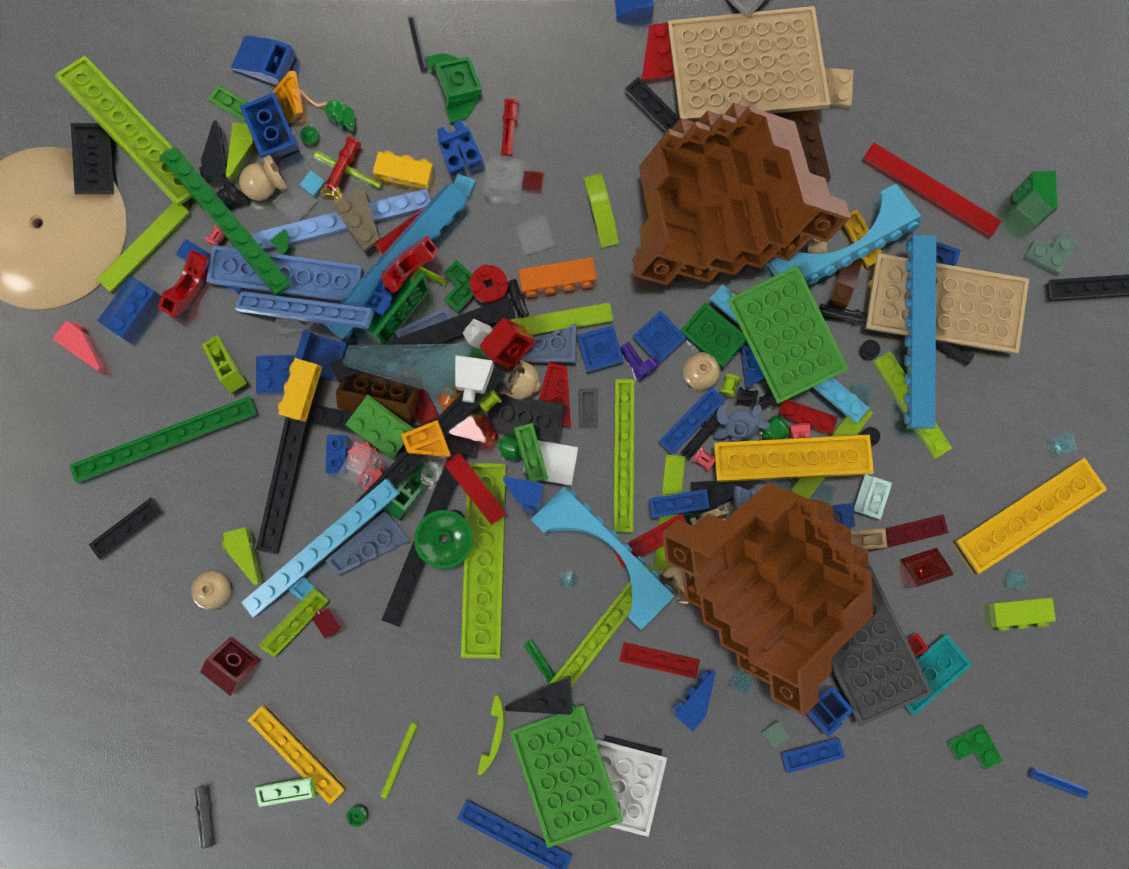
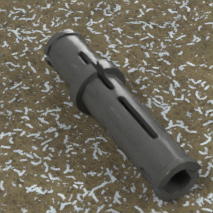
M200 786L194 788L196 804L194 811H196L198 819L200 849L213 847L209 808L211 807L207 798V786Z

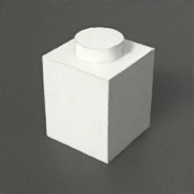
M473 319L464 330L463 335L469 345L481 349L479 345L490 334L492 328L485 323Z

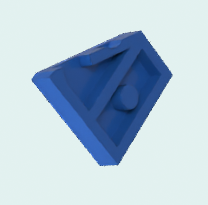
M381 278L364 307L372 308L375 313L383 315L390 308L392 294Z

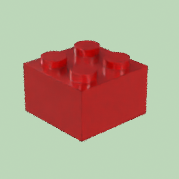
M503 318L496 324V327L490 334L484 338L479 347L493 362L513 369L537 341L525 327Z

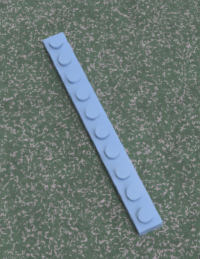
M426 188L369 203L376 223L418 212L430 202V198ZM333 212L250 235L264 251L276 249L270 242V239L284 228L289 234V245L349 229L339 215Z

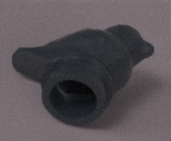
M223 176L224 187L216 193L225 205H230L231 203H245L248 205L249 198L241 190L230 184L226 176Z

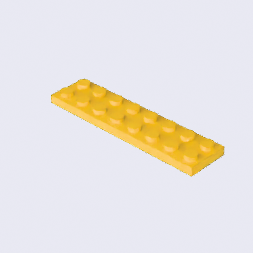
M870 435L714 443L717 482L867 475L874 473Z
M1084 457L955 542L976 573L980 574L1107 489Z

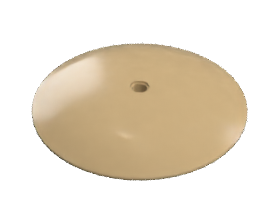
M31 148L2 159L0 161V300L27 309H51L68 305L85 297L101 284L97 279L121 255L127 232L126 209L115 182L114 194H75L72 150L64 148ZM43 222V225L40 228H37L38 224Z

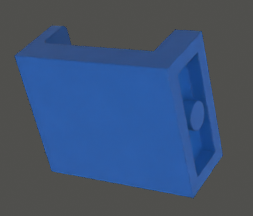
M303 330L294 359L322 366L320 376L336 381L330 362L349 356L351 348L347 342L342 343L315 335L311 331Z

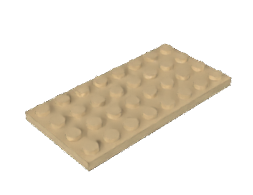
M879 253L876 255L865 329L908 336V328H905V318L908 317V309L905 308V300L908 298V290L905 289L908 271H906L905 265L908 258ZM936 263V341L1018 354L1029 278Z

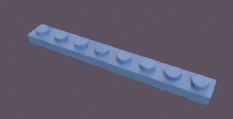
M241 292L235 305V309L238 312L369 329L374 315L372 308Z

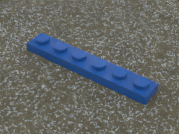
M466 800L457 818L459 821L550 869H567L572 859V855L555 846L547 848L544 840Z

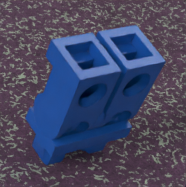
M462 120L453 124L455 131L452 133L448 132L447 127L437 129V140L451 178L456 177L458 174L467 173L460 153L463 155L469 172L484 166L483 158L469 126L466 127Z

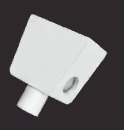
M456 355L455 386L457 390L464 391L462 401L474 403L475 393H485L494 368L492 360Z

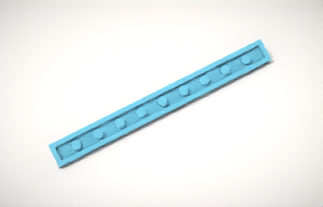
M722 284L712 295L710 301L739 324L727 299L735 296V294ZM834 378L813 387L854 423H857L869 409L868 406Z
M389 479L381 482L241 602L253 618L259 615L400 493Z

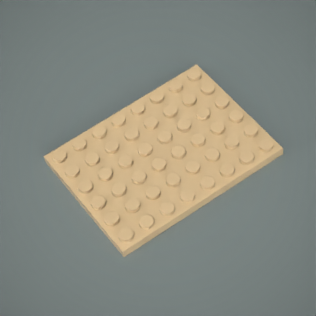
M815 6L753 12L748 19L742 13L668 21L680 118L692 122L699 121L707 110L721 115L729 109L733 102L745 107L751 106L771 114L830 108Z

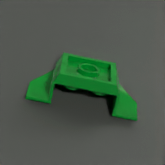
M442 52L425 57L430 72L436 71L446 97L445 112L450 124L467 119L482 91L470 56L457 58Z

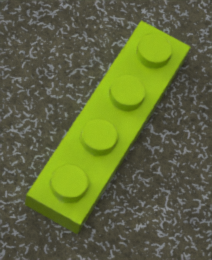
M313 588L264 638L259 646L275 658L329 600L317 589Z

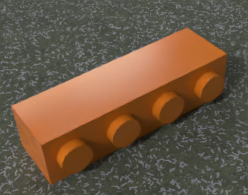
M593 257L518 269L522 294L527 297H535L538 293L543 292L545 294L556 293V290L561 289L572 291L575 287L579 286L590 288L594 286L593 284H597Z

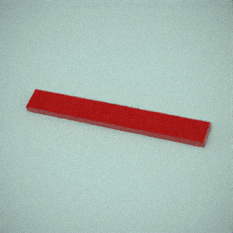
M873 142L863 157V160L990 238L1002 222L999 218Z

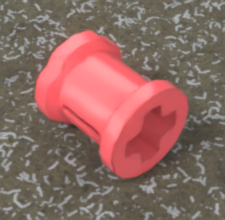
M214 224L213 231L204 240L211 245L220 246L219 244L225 235Z
M701 447L692 462H698L706 468V471H709L715 462V456L708 454Z

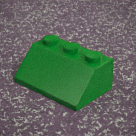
M1032 171L1013 191V201L1016 202V208L1034 225H1040L1058 209L1056 171Z

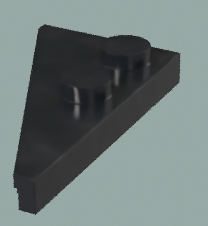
M759 480L691 482V491L707 489L710 509L692 512V517L698 519L701 516L700 514L714 510L719 505L734 498V486L749 490L758 484Z
M565 676L555 683L552 682L523 698L512 701L505 706V711L571 715L573 706L570 676Z

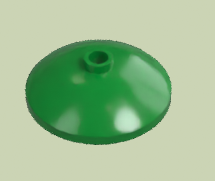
M438 510L426 515L420 521L415 531L414 544L419 557L425 563L435 568L447 569L459 565L467 558L472 548L473 535L468 522L461 515L449 510ZM441 535L447 536L446 542L440 541Z

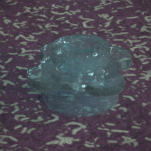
M1011 569L1006 585L1022 591L1025 589L1024 583L1028 579V574Z
M567 572L560 575V586L571 588L579 583L575 572Z

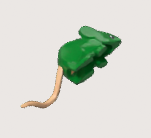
M299 89V92L314 106H325L323 110L331 120L337 121L338 125L342 128L345 125L350 131H353L355 113L351 107H346L338 99L320 104L315 103Z

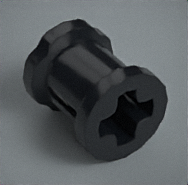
M739 387L736 403L751 404L754 407L757 402L758 390L750 391Z

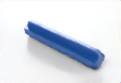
M1036 768L1031 770L1030 777L1032 779L1084 799L1088 797V788Z

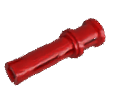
M509 98L503 100L505 105L504 114L502 115L504 127L500 153L503 157H512L515 123L518 121L517 107L520 105V101Z
M353 137L345 139L346 144L338 153V161L324 185L329 190H336L347 166L354 161V155L357 149L361 147V143Z

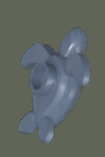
M722 404L717 410V420L720 424L725 425V427L717 429L714 433V438L722 440L731 436V442H740L741 440L753 437L759 428H770V423L767 420H762V415L760 414L761 405L759 404L755 405L752 410H738L729 416L727 415L726 405Z

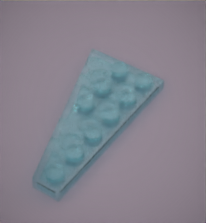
M348 345L343 365L455 398L457 391L455 386L456 355L467 357L471 345Z

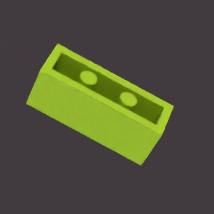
M1053 598L988 604L991 627H998V631L1011 630L1010 626L1017 625L1018 629L1030 628V624L1037 623V627L1050 626L1049 622L1056 621Z

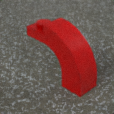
M428 236L418 240L398 255L381 272V280L392 293L398 291L411 273L435 257L438 249Z
M195 250L190 251L179 280L173 287L162 292L158 309L172 317L182 313L196 298L207 278L206 268L209 258Z

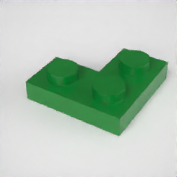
M456 259L444 272V275L456 285L444 300L459 313L474 296L470 289L472 273Z
M983 724L947 742L958 761L974 752L982 768L985 770L1003 761Z

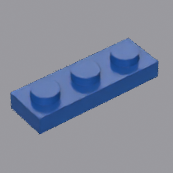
M707 489L649 498L652 518L710 509Z
M840 738L781 753L787 773L845 758Z

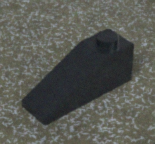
M217 120L212 123L201 157L202 167H199L201 177L205 178L208 183L223 181L222 177L226 176L227 156L222 128Z

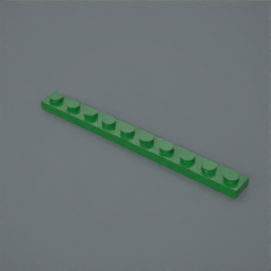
M174 146L161 154V161L273 294L277 296L291 287V282L178 148Z
M247 396L72 463L69 467L75 483H80L255 416L257 412L252 398Z

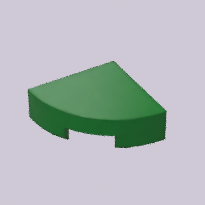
M285 228L270 239V242L282 255L285 254L289 246V234Z

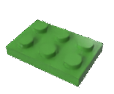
M369 395L365 397L345 424L392 459L404 444L401 434L414 429Z

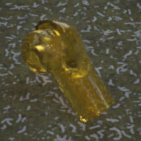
M324 185L320 188L322 196H333L336 202L343 198L338 187L335 191L327 189Z

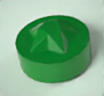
M306 126L300 131V139L305 145L313 146L319 140V133L314 127Z
M353 806L346 814L347 822L353 827H360L367 820V812L361 806Z

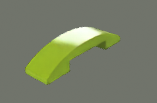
M602 173L583 177L601 249L619 245L613 212Z
M495 695L491 715L498 717L490 754L482 753L477 775H482L490 766L502 741L504 709L500 695Z

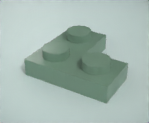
M1060 232L1052 247H1049L1035 239L1025 258L1059 275L1071 255L1077 240Z

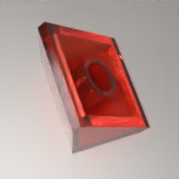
M485 413L470 415L449 430L451 435L481 442L497 440L499 436Z
M938 548L900 559L910 588L919 587L954 575Z

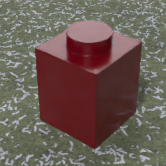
M324 607L315 613L316 617L312 619L324 639H329L344 628L332 608L326 609Z

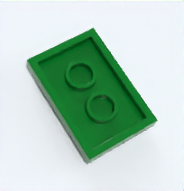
M706 302L680 330L705 353L713 356L723 368L747 342L740 330Z

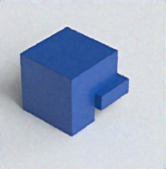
M826 685L818 692L819 702L807 714L825 735L829 737L843 725L841 721L854 710L833 686Z

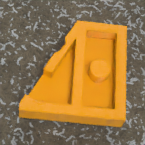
M289 71L272 93L275 92L287 122L294 123L303 113L296 72Z
M438 420L401 434L409 454L451 456Z

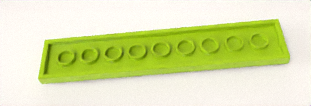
M83 56L55 74L56 80L177 207L192 198L160 159L161 154L173 147L86 56Z
M468 463L505 510V484L503 476L506 477V464ZM467 493L465 520L472 530L473 544L469 555L464 560L461 658H501L505 516L491 525Z

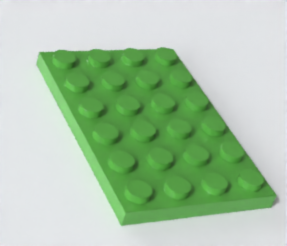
M798 265L727 299L777 403L785 401L849 370Z
M584 705L574 708L571 715L557 714L510 731L547 848L624 821Z

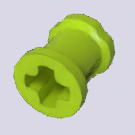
M726 373V380L723 388L720 389V393L729 397H736L735 391L742 379L736 375Z
M493 389L479 405L488 413L492 406L497 402L500 403L502 400Z

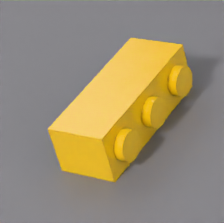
M378 151L373 169V175L376 179L419 189L427 188L428 191L434 173V167L430 161L420 159V161L414 160L408 155H402L401 157L390 151H384V153Z
M294 359L289 368V379L284 385L285 393L283 399L278 404L279 415L306 422L322 366Z

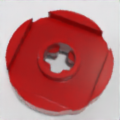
M481 265L471 275L470 289L473 296L482 303L499 301L507 292V276L500 268L494 265ZM492 280L494 286H489L488 289L485 288L484 282Z

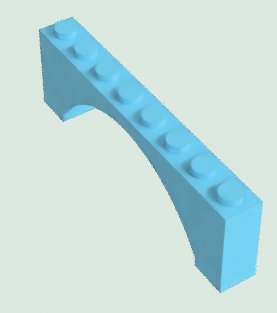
M894 184L880 192L879 203L881 208L878 217L866 235L854 244L829 253L811 254L797 252L789 261L772 257L766 265L774 276L798 265L807 285H813L819 279L834 274L836 270L849 266L853 261L866 257L870 252L883 248L887 243L900 239L902 235L917 230L920 226L921 215L899 186Z
M563 487L531 518V521L546 536L550 532L578 531L598 537L609 544L624 561L631 579L632 605L631 612L627 617L643 631L675 599L673 595L675 591L667 583L663 585L659 581L661 577L654 570L649 571L645 567L646 562L640 556L637 558L631 554L633 551L631 547L625 542L621 544L617 540L619 536L612 529L608 531L603 526L605 522L598 515L594 517L590 513L592 509L585 502L581 504L576 499L578 496L572 489L567 490Z

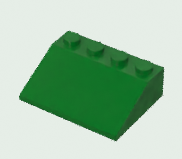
M414 271L406 278L398 291L391 292L392 300L390 301L391 305L388 311L383 313V315L377 313L372 318L369 329H364L370 337L380 344L391 340L395 334L394 331L401 327L430 290L425 274L420 271Z

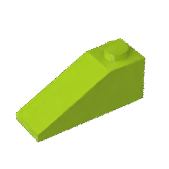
M232 123L226 177L230 182L236 180L257 149L246 123Z
M218 335L202 344L220 382L230 394L247 384Z
M244 527L223 533L224 538L221 541L224 550L226 549L227 553L254 585H262L250 529Z

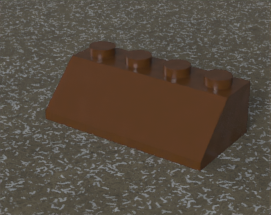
M365 370L342 380L336 390L337 408L355 412L365 397L369 395L407 424H410L417 410L422 382Z

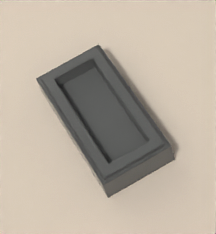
M598 388L578 389L579 427H598Z

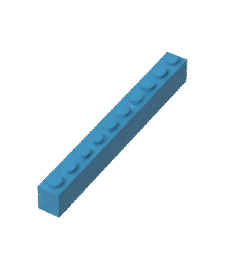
M446 183L339 304L364 307L382 276L381 272L387 265L423 237L428 236L430 240H435L441 234L440 230L443 226H448L452 222V216L456 212L459 213L465 207L464 203L468 199L452 183ZM323 323L342 340L344 337L348 338L353 332V327Z
M913 235L906 242L908 260H906L905 269L908 271V279L905 282V289L908 290V298L905 300V308L908 309V317L905 318V328H908V336L905 337V347H908V355H905L907 374H905L904 383L907 386V393L904 396V403L907 405V412L904 414V423L907 424V429L931 430L935 428L936 236Z

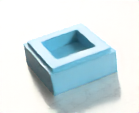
M310 170L299 185L313 197H316L326 182Z
M458 174L453 185L469 199L475 185V180Z
M303 576L290 587L289 591L302 600L313 588L316 589L317 587Z

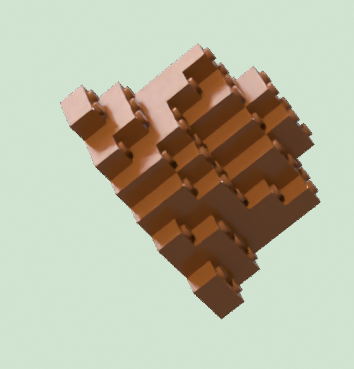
M734 102L721 115L707 110L698 122L680 118L672 130H667L639 166L649 218L639 229L642 248L632 258L635 277L668 285L677 274L710 282L720 271L736 275L746 264L763 268L772 257L789 261L811 238L828 242L851 218L846 200L830 196L826 179L809 172L794 121Z
M767 483L726 520L708 513L697 524L691 526L677 519L662 532L667 564L682 570L686 601L700 607L703 623L719 631L720 645L736 653L738 668L770 684L771 699L805 716L819 702L818 686L832 673L831 658L873 617L872 571L866 569L869 566L868 550L852 544L851 528L834 521L833 505L819 499L813 501L772 483Z

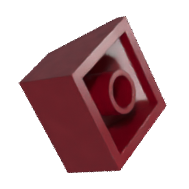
M230 636L205 660L200 673L231 696L245 682L259 664L260 659Z

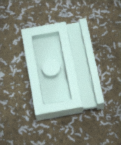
M864 475L853 511L881 520L892 483Z

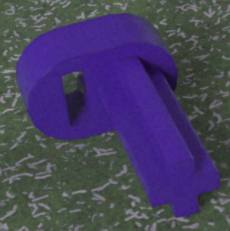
M629 342L623 344L620 348L635 369L633 373L639 381L648 377L660 366L655 357H651L643 363Z

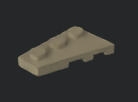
M363 184L332 205L364 251L373 247L380 240Z

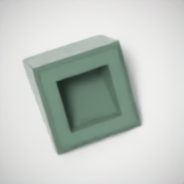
M777 720L761 732L773 749L790 738L789 734Z

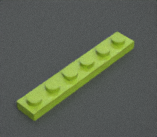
M890 351L874 360L873 363L904 412H907V405L904 403V396L907 393V386L904 383L905 373ZM936 422L935 428L931 430L916 429L934 459L952 449Z

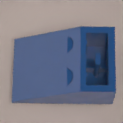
M245 35L231 69L277 86L289 72L296 54L291 45L283 42Z
M705 669L698 677L700 680L696 686L692 684L685 692L687 697L683 701L678 700L672 708L675 710L672 714L692 732L707 715L716 671L713 669L709 671Z

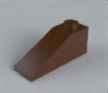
M862 258L853 261L847 267L839 269L827 300V305L847 308L863 262Z

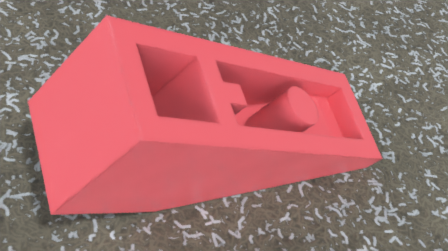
M65 321L52 339L104 374L106 370L88 335L82 331L84 328L75 321L73 324Z

